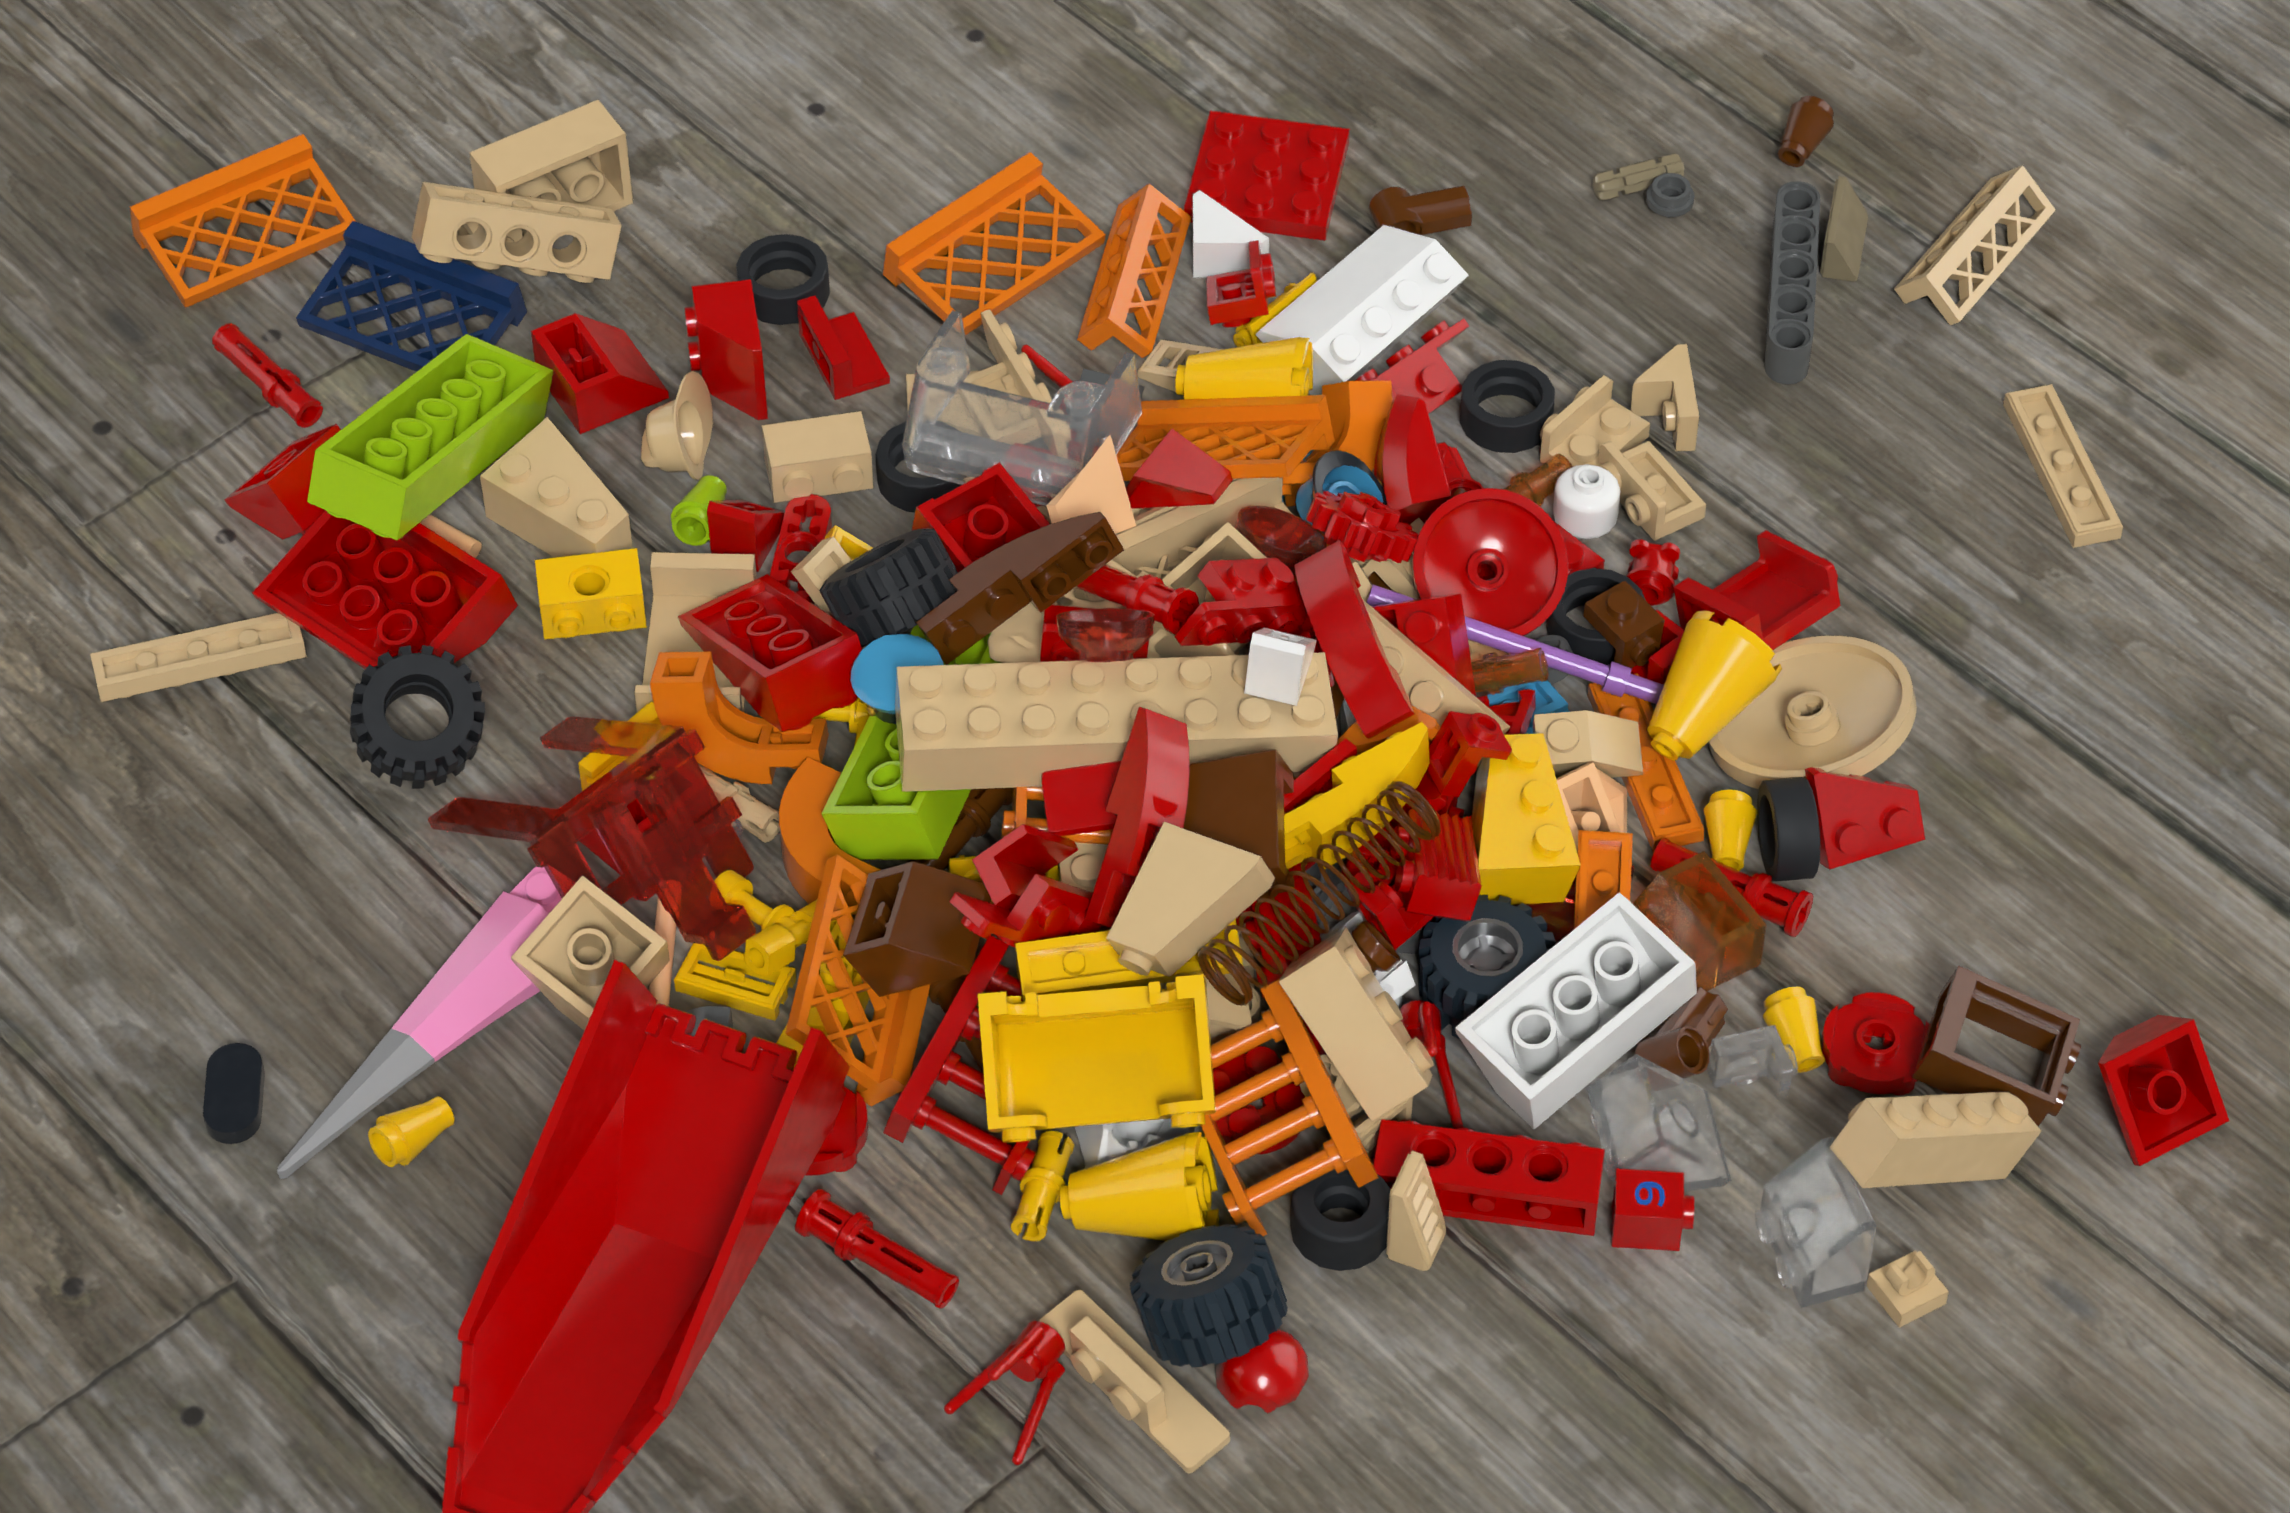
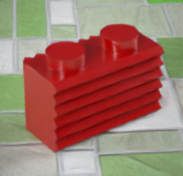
M1414 809L1408 811L1407 815L1417 825L1431 832L1426 822ZM1435 811L1440 821L1441 832L1434 840H1424L1417 837L1421 845L1419 853L1409 852L1397 842L1404 853L1406 863L1404 867H1397L1395 890L1404 893L1405 912L1469 922L1482 888L1472 821L1468 816L1461 819L1458 814L1450 817L1447 812L1439 815ZM1396 826L1394 830L1396 834L1407 845L1416 849L1415 842L1404 827ZM1391 845V857L1399 859V862H1401L1399 854Z

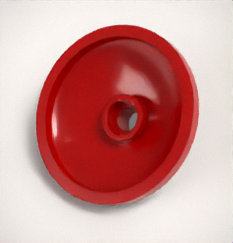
M1483 488L1456 495L1440 505L1430 515L1417 537L1418 541L1413 550L1412 574L1419 599L1461 593L1464 616L1525 636L1537 629L1549 618L1565 591L1568 578V555L1561 532L1552 518L1539 505L1518 493L1503 489ZM1481 564L1492 566L1495 571V578L1489 581L1481 579L1477 574V567Z

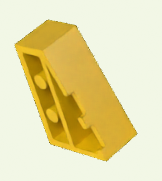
M1544 734L1504 735L1512 748L1508 759L1483 757L1476 775L1471 821L1482 884L1479 895H1488V900L1498 901L1500 896L1511 898V905L1564 902L1581 864Z

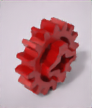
M1324 491L1323 494L1316 492L1306 517L1307 521L1313 523L1312 528L1326 532L1324 541L1327 544L1332 545L1340 540L1344 544L1349 557L1365 562L1366 559L1381 562V560L1387 561L1388 558L1397 563H1401L1402 560L1408 562L1419 535L1412 531L1413 527L1411 525L1399 522L1401 513L1398 510L1386 506L1378 501L1376 497L1363 492L1351 494L1344 491L1343 494L1338 493V496L1328 491Z

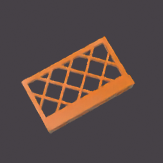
M304 134L130 206L134 238L141 249L147 248L185 308L344 240V232L350 223L355 221L314 160L312 146ZM309 178L316 185L313 197L289 192L291 186ZM260 199L275 201L269 216L247 211L246 207L248 204ZM283 204L308 209L303 223L278 218ZM316 211L334 215L341 223L329 229L311 226ZM218 217L231 220L226 234L202 229L204 223ZM240 222L264 227L260 241L256 242L235 237ZM273 230L298 235L295 243L285 248L268 244ZM175 235L188 238L182 253L163 249L159 242ZM197 241L221 246L215 261L192 255ZM230 248L254 254L252 261L241 267L224 263ZM186 267L211 272L207 281L188 288L182 279Z
M1029 152L887 244L883 275L895 287L903 282L962 338L983 324L981 312L990 309L993 315L996 316L1103 245L1106 234L1042 175L1043 163ZM1040 194L1053 206V213L1025 211V203ZM997 221L1018 223L1017 237L989 234V228ZM1024 224L1051 226V240L1024 238ZM1058 227L1077 229L1086 238L1078 243L1057 241ZM962 244L982 246V259L953 258L954 249ZM988 247L1016 250L1015 264L987 261ZM1022 251L1050 253V261L1043 266L1022 265ZM925 268L946 270L945 284L925 282L917 273ZM952 271L980 273V288L951 285ZM986 274L1015 277L1014 285L1007 290L985 288ZM950 298L979 301L978 309L962 318L950 306Z
M1326 395L1141 401L1136 417L1138 426L1120 444L1115 452L1123 480L1130 481L1168 432L1174 429L1231 471L1232 479L1289 477L1310 450H1328L1335 442Z
M836 854L826 861L785 1034L804 1046L811 1029L807 1025L810 1008L816 1007L827 1032L826 1037L850 1066L847 1076L858 1082L856 1090L863 1097L865 1103L872 1107L903 1091L910 1079L930 984L879 997L862 977L863 984L853 986L842 960L845 949H837L829 927L831 921L836 920L847 944L854 923L852 915L857 913L868 875ZM841 880L851 887L858 905L848 907L839 887ZM821 964H827L838 990L837 992L827 993L819 974ZM867 991L874 1007L871 1022L867 1019L858 998V993ZM842 999L853 1025L852 1028L843 1030L832 1001ZM857 1035L865 1053L863 1062L855 1058L847 1037Z

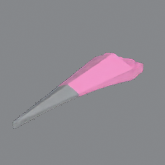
M540 861L510 893L503 891L281 1162L277 1169L280 1179L288 1178L369 1111L433 1063L513 1008L540 992L511 960V956L574 886L575 883L543 861Z

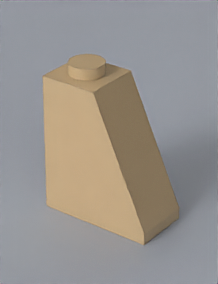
M1164 822L1106 939L1120 956L1118 962L1125 968L1140 975L1147 976L1150 970L1170 977L1271 888L1275 877L1259 855Z

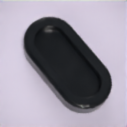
M244 1043L224 1045L217 1049L207 1062L203 1104L204 1122L208 1134L214 1140L224 1144H236L248 1140L258 1131L261 1124L265 1072L261 1055L250 1045Z

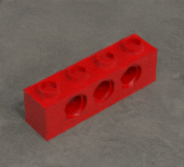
M1381 1119L1373 1167L1377 1175L1381 1176L1388 1184L1390 1191L1407 1155L1415 1151L1424 1156L1443 1216L1594 1236L1605 1149L1588 1147L1577 1142L1565 1144L1535 1140L1523 1135L1504 1136L1476 1132L1469 1128L1451 1129L1421 1125L1411 1120L1398 1122Z

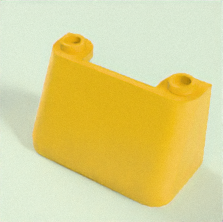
M1204 974L1175 977L1176 982L1166 983L1167 989H1162L1160 981L1148 982L1147 986L1037 995L1036 992L1025 993V1001H1021V996H1007L1006 991L978 994L988 1130L990 1132L1002 1133V1142L1009 1143L1036 1140L1035 1130L1160 1119H1171L1172 1128L1205 1125V1115L1215 1113L1216 1108L1207 984Z

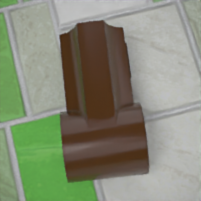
M1465 186L1411 196L1404 188L1389 187L1378 192L1371 199L1369 205L1370 213L1377 229L1386 225L1423 236L1425 234L1468 227L1472 223L1469 195Z
M1697 987V994L1669 1016L1656 1035L1644 1038L1638 1043L1635 1050V1062L1641 1077L1648 1084L1661 1086L1702 1074L1707 1069L1710 1055L1709 1046L1724 1026V1015L1728 1010L1718 994H1711L1703 988Z

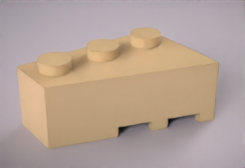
M548 417L480 475L486 517L554 558L633 549L629 514Z
M1344 927L1300 955L1297 961L1290 962L1279 980L1280 985L1371 1122L1429 1086L1433 1076L1429 1068L1434 1066L1431 1056L1418 1038L1411 1039L1401 1022L1403 1017L1397 1004L1386 991H1383L1367 959L1358 948L1347 927Z

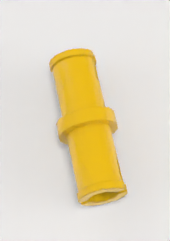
M1046 1131L1041 1134L1032 1166L1027 1170L1020 1182V1189L1023 1194L1016 1215L1011 1222V1230L1018 1236L1022 1231L1024 1223H1027L1022 1239L1027 1241H1040L1045 1238L1054 1204L1060 1201V1187L1065 1185L1063 1177L1070 1155L1074 1150V1142L1070 1137H1067L1064 1140L1062 1149H1058L1063 1136L1061 1132Z

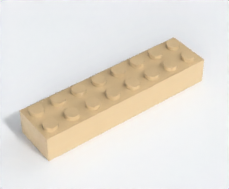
M1325 652L1313 653L1297 706L1244 694L1249 655L897 667L895 715L902 792L1042 787L1041 775L1045 771L1122 761L1139 707L1187 724L1189 764L1276 749L1293 772V777H1299L1337 745L1338 731Z

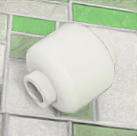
M1577 465L1565 470L1557 479L1554 490L1553 515L1555 522L1577 539H1593L1609 533L1615 526L1619 513L1621 491L1618 480L1611 472L1595 465Z

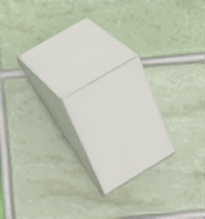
M1199 190L1193 194V278H1206L1208 276L1250 269V241L1259 240L1261 254L1269 253V238L1202 191Z
M1268 628L1253 632L1244 694L1297 706L1317 640Z

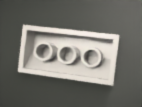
M1383 225L1260 329L1256 336L1263 343L1295 337L1310 338L1309 342H1312L1314 365L1313 390H1309V393L1311 395H1322L1323 385L1355 380L1446 301L1469 275L1436 239Z
M1619 892L1456 1026V1033L1495 1092L1530 1127L1535 1129L1697 994L1695 962Z

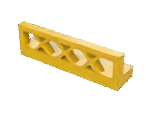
M1236 919L1233 920L1228 926L1236 925ZM1226 927L1213 939L1224 940V930ZM1236 929L1231 930L1228 934V940L1240 948L1238 931ZM1110 930L1015 943L1016 969L1021 984L1023 1001H1025V993L1030 992L1043 995L1148 985V982H1174L1175 977L1201 975L1203 972L1198 962L1199 951L1170 977L1152 970L1145 976L1125 968L1118 962L1120 956L1106 939ZM1218 943L1214 945L1215 948L1230 957L1224 944ZM1233 950L1237 959L1243 966L1242 956L1238 952ZM1207 955V959L1211 967L1213 968L1209 955ZM1216 960V963L1222 971L1223 975L1230 974L1226 970V968Z

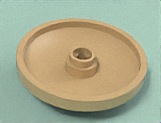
M1815 636L1789 641L1773 650L1775 655L1770 663L1773 667L1781 664L1782 667L1775 682L1708 743L1714 760L1727 775L1755 789H1759L1762 781L1798 777L1806 779L1805 769L1810 767L1821 768L1825 772L1849 776V774L1862 776L1892 756L1905 741L1912 729L1917 706L1911 677L1905 665L1896 655L1886 648L1864 639L1847 636Z

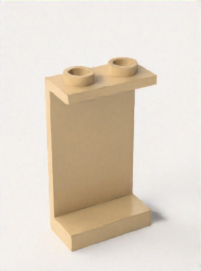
M652 552L650 570L653 601L642 685L635 686L637 712L651 701L653 702L650 681L659 652H704L681 626L678 616L756 580L755 554ZM713 663L720 691L733 706L745 712L746 699L741 695L740 687H734Z

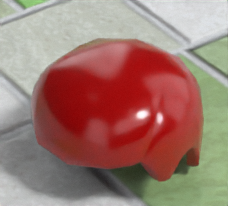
M1278 1329L1269 1334V1339L1262 1345L1250 1349L1249 1353L1217 1364L1215 1368L1216 1385L1231 1406L1240 1409L1245 1405H1254L1261 1407L1265 1413H1270L1277 1407L1280 1408L1297 1399L1309 1377L1308 1356L1300 1342L1294 1339L1292 1334Z

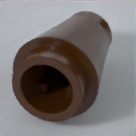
M1804 96L1798 102L1791 105L1778 151V157L1786 165L1792 167L1803 166L1813 151L1833 129L1834 121L1832 118L1834 112L1826 101L1815 96Z

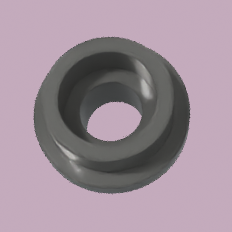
M1666 173L1656 177L1649 186L1646 194V203L1656 214L1665 217H1678L1692 209L1695 195L1689 181L1685 177L1675 173Z

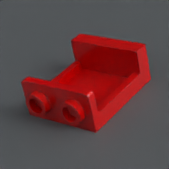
M1765 530L1757 535L1759 559L1719 586L1711 589L1688 577L1673 587L1680 627L1685 630L1688 621L1691 620L1695 612L1710 611L1714 612L1709 621L1723 626L1728 618L1732 619L1756 634L1774 650L1841 606L1837 584L1838 575L1835 566L1827 559L1821 558L1793 544L1791 541Z

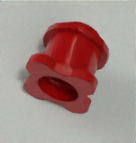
M1643 539L1633 541L1629 548L1633 561L1629 563L1627 577L1641 588L1645 600L1651 606L1668 602L1674 595V581L1678 578L1679 569L1675 566V561L1680 556L1679 547L1669 542L1660 545L1648 543Z

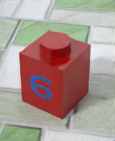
M1616 1168L1612 1200L1611 1247L1666 1251L1680 1250L1682 1229H1693L1695 1205L1693 1195H1684V1172Z

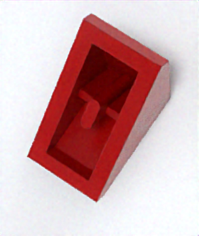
M746 500L709 501L707 518L711 554H755L756 572H759L780 534L785 511Z

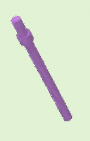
M1373 584L1367 603L1370 606L1414 600V598ZM1465 616L1469 640L1602 685L1601 691L1618 697H1622L1625 693L1654 704L1658 702L1664 685L1631 674L1632 668L1613 661L1608 666Z

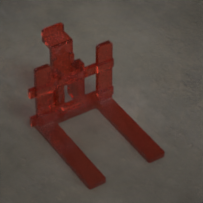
M568 717L540 737L545 748L629 757L559 808L457 797L427 819L432 829L529 842L531 846L527 850L537 867L545 868L561 898L567 894L582 875L620 905L632 897L635 900L647 901L657 894L663 907L673 918L685 942L705 945L711 958L715 961H721L745 943L746 939L756 934V928L744 906L725 902L702 860L704 857L706 858L716 878L727 870H733L745 878L754 870L751 859L731 825L732 822L742 816V813L733 797L727 796L722 801H718L694 757L705 748L695 729L685 732L683 726ZM636 798L652 824V827L644 833H641L627 808V805ZM594 829H596L621 874L620 877L603 889L576 844Z

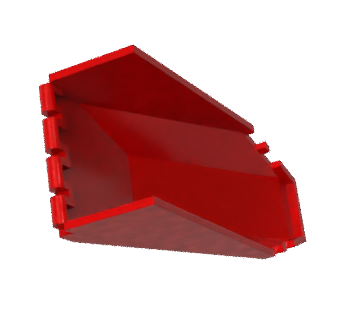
M614 960L458 1331V1341L462 1343L459 1386H453L452 1401L457 1404L453 1447H448L442 1513H588L669 1416L834 1125L845 1098L846 1092L842 1089V1085L850 1066L821 1030L811 1027L795 1068L792 1071L797 1051L754 1036L745 1054L741 1052L746 1041L745 1032L707 1019H703L700 1022L695 1036H691L696 1023L695 1015L660 1003L656 1005L657 999L623 962Z

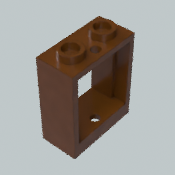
M1958 966L1939 993L1912 1078L1948 1094L2009 1092L2026 1105L2028 1115L2039 1127L2047 1114L2055 1117L2059 1113L2066 1099L2069 1087L2062 1084L2064 1073L2069 1074L2081 1049V1044L2074 1041L2080 1019ZM1965 1018L2044 1052L2034 1087L1955 1053L1954 1051Z

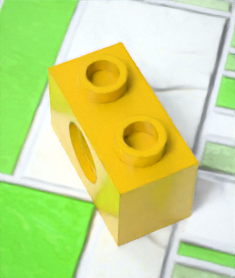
M637 548L535 560L544 640L647 628Z

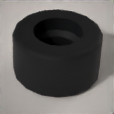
M1334 1169L1295 1189L1291 1198L1290 1228L1293 1243L1303 1257L1319 1267L1337 1271L1359 1269L1375 1261L1387 1248L1390 1187L1385 1180L1378 1175L1379 1178L1358 1188L1348 1169L1339 1174ZM1345 1208L1355 1211L1361 1217L1353 1221L1337 1222L1329 1220L1321 1214L1330 1209Z

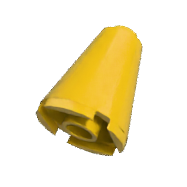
M1295 337L1189 355L1186 365H1178L1176 395H1184V400L1308 396L1309 390H1313L1314 360L1312 342H1309L1310 338Z
M1697 611L1691 620L1688 621L1647 728L1649 735L1653 739L1651 741L1652 747L1659 754L1670 760H1677L1679 757L1685 759L1692 758L1772 685L1782 670L1781 664L1772 666L1770 661L1775 653L1756 634L1729 618L1723 626L1709 621L1714 612Z
M1189 1132L1071 1173L1068 1185L1060 1187V1207L1063 1218L1072 1219L1073 1225L1077 1230L1162 1241L1174 1239L1180 1236L1179 1234L1201 1229L1205 1226L1215 1225V1227H1218L1219 1209L1210 1210L1212 1192L1218 1191L1214 1160L1207 1138L1201 1137L1202 1132Z

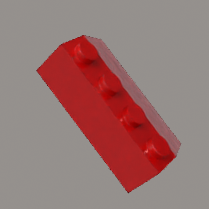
M326 510L252 592L256 599L364 669L369 664L373 667L377 666L378 657L384 653L389 652L394 657L398 655L399 647L411 645L412 653H421L422 645L434 647L432 655L442 657L444 651H447L455 656V663L484 645L518 606L500 573L424 525L418 523L397 541L392 538L378 536L371 529L348 519L334 517Z

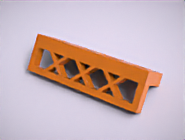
M1151 184L1144 186L1117 207L1077 338L1079 342L1091 351L1113 336L1141 358H1144L1153 350L1191 216ZM1158 213L1173 224L1171 233H1164L1157 216ZM1154 245L1162 263L1161 267L1154 266L1147 250L1148 246ZM1138 279L1145 280L1152 297L1150 301H1144L1137 284ZM1128 313H1134L1142 331L1141 335L1125 323Z

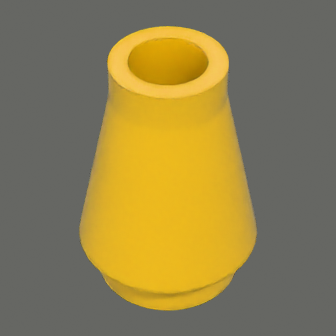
M1738 790L1717 791L1710 796L1709 803L1704 807L1712 859L1738 871L1744 867V856L1757 815V810L1752 805V798L1745 792Z
M1802 987L1784 988L1768 996L1764 1001L1766 1011L1763 1014V1020L1789 1058L1793 1070L1802 1073L1821 1066L1825 1058L1821 1050L1814 998L1807 996L1805 989Z
M436 1096L425 1103L378 1117L376 1125L370 1128L368 1132L370 1145L379 1160L386 1166L394 1167L397 1164L406 1166L444 1130L454 1124V1115L448 1103L443 1098Z

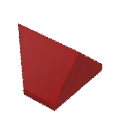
M1171 429L1133 475L1126 487L1132 509L1212 505L1217 502L1233 479L1231 471L1174 429Z

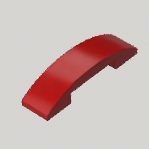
M1339 540L1295 564L1298 586L1322 651L1325 652L1326 660L1364 736L1370 739L1415 715L1398 672L1387 660L1358 588L1361 584L1344 544Z

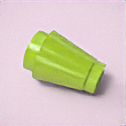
M712 475L703 476L672 510V530L675 536L682 542L692 546H699L710 541L707 508L709 501L725 500L727 488L721 479Z

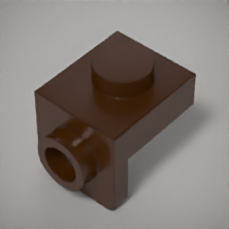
M1625 580L1585 603L1583 617L1616 649L1615 663L1630 668L1636 665L1644 666L1648 664L1649 657L1660 650L1665 619Z

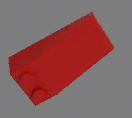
M768 574L678 616L680 624L704 652L711 651L713 663L734 687H740L741 695L753 709L781 732L801 729L810 724L812 718L832 708L849 706L858 698L851 684V669L855 659L862 650L858 634Z

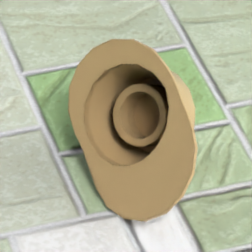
M690 371L685 374L676 399L653 409L647 415L641 450V460L645 466L659 467L662 471L669 473L688 472L691 478L696 481L703 474L704 458L713 426V409L710 393L706 382L699 373Z

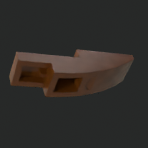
M1101 512L1081 515L1047 525L993 550L951 577L949 581L956 593L916 623L928 642L938 650L945 665H948L1030 602L1042 613L1123 552L1124 548L1106 517Z

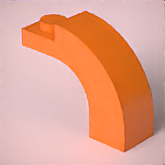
M1346 381L1322 386V395H1326L1335 442L1328 450H1314L1305 460L1299 463L1289 477H1283L1282 496H1285L1286 507L1296 506V495L1300 486L1313 477L1316 462L1327 452L1339 450L1353 454L1364 462L1371 472L1373 471L1379 437L1392 406L1391 381Z
M711 651L659 652L650 681L655 710L669 737L694 761L717 774L755 784H772L776 767L798 769L807 757L822 763L829 737L826 718L812 719L810 724L801 729L781 732L765 719L754 717L739 710L725 698L716 681Z
M809 757L804 760L789 780L783 792L779 809L784 868L792 886L808 904L818 899L826 861L836 854L867 875L881 870L845 853L834 843L821 813L841 772ZM841 880L839 887L848 907L858 905L851 887Z

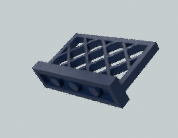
M352 221L343 234L346 246L299 312L296 320L302 328L417 372L428 364L431 359L437 357L465 334H468L464 320L482 314L493 317L494 320L488 328L468 335L496 345L509 324L518 327L526 315L527 309L519 283L452 259L450 263H438L428 260L423 254H419L415 244ZM352 264L369 270L372 277L346 286L342 282V278ZM397 283L411 286L413 294L385 302L381 288ZM376 290L380 304L355 312L351 311L349 298ZM441 298L453 303L454 310L426 318L422 305ZM343 301L346 311L345 315L329 320L317 317L322 307ZM417 306L421 320L393 328L390 314ZM384 316L388 328L387 331L371 336L358 333L356 325ZM459 322L463 336L438 344L434 343L431 330ZM426 333L429 342L428 347L412 352L399 348L397 341Z

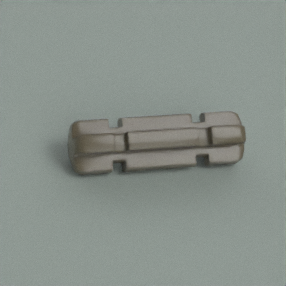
M1672 153L1658 157L1659 162L1655 163V159H1649L1618 167L1616 169L1617 173H1613L1611 169L1599 172L1593 176V191L1598 200L1606 201L1619 197L1618 192L1621 191L1622 195L1625 196L1648 190L1654 179L1662 174L1675 173L1684 177V164L1678 154Z

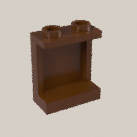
M1276 749L1189 764L1188 800L1183 829L1261 856L1275 879L1271 888L1258 899H1271L1270 890L1274 885H1286V876L1289 871L1285 865L1284 794L1294 793L1293 772ZM1292 876L1290 887L1295 888L1294 877ZM1277 889V891L1275 892V897L1278 895V893L1287 892V890Z

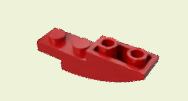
M1138 708L1106 808V812L1117 815V819L1084 920L1111 929L1163 823L1166 822L1184 828L1189 786V741L1186 723L1146 708Z

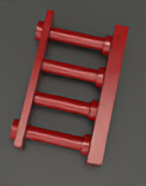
M990 936L895 1104L883 1133L903 1143L912 1126L921 1130L924 1126L935 1130L1003 1166L992 1191L1002 1195L1011 1178L1021 1182L1037 1153L1028 1148L1031 1141L1016 1142L1013 1147L935 1106L937 1100L929 1096L937 1081L944 1085H947L950 1081L986 1100L984 1074L960 1062L962 1056L953 1051L961 1037L970 1042L973 1037L981 1041L978 994L1006 991L1007 996H1021V1001H1023L1020 980L1009 975L1010 968L1001 964L1009 945Z

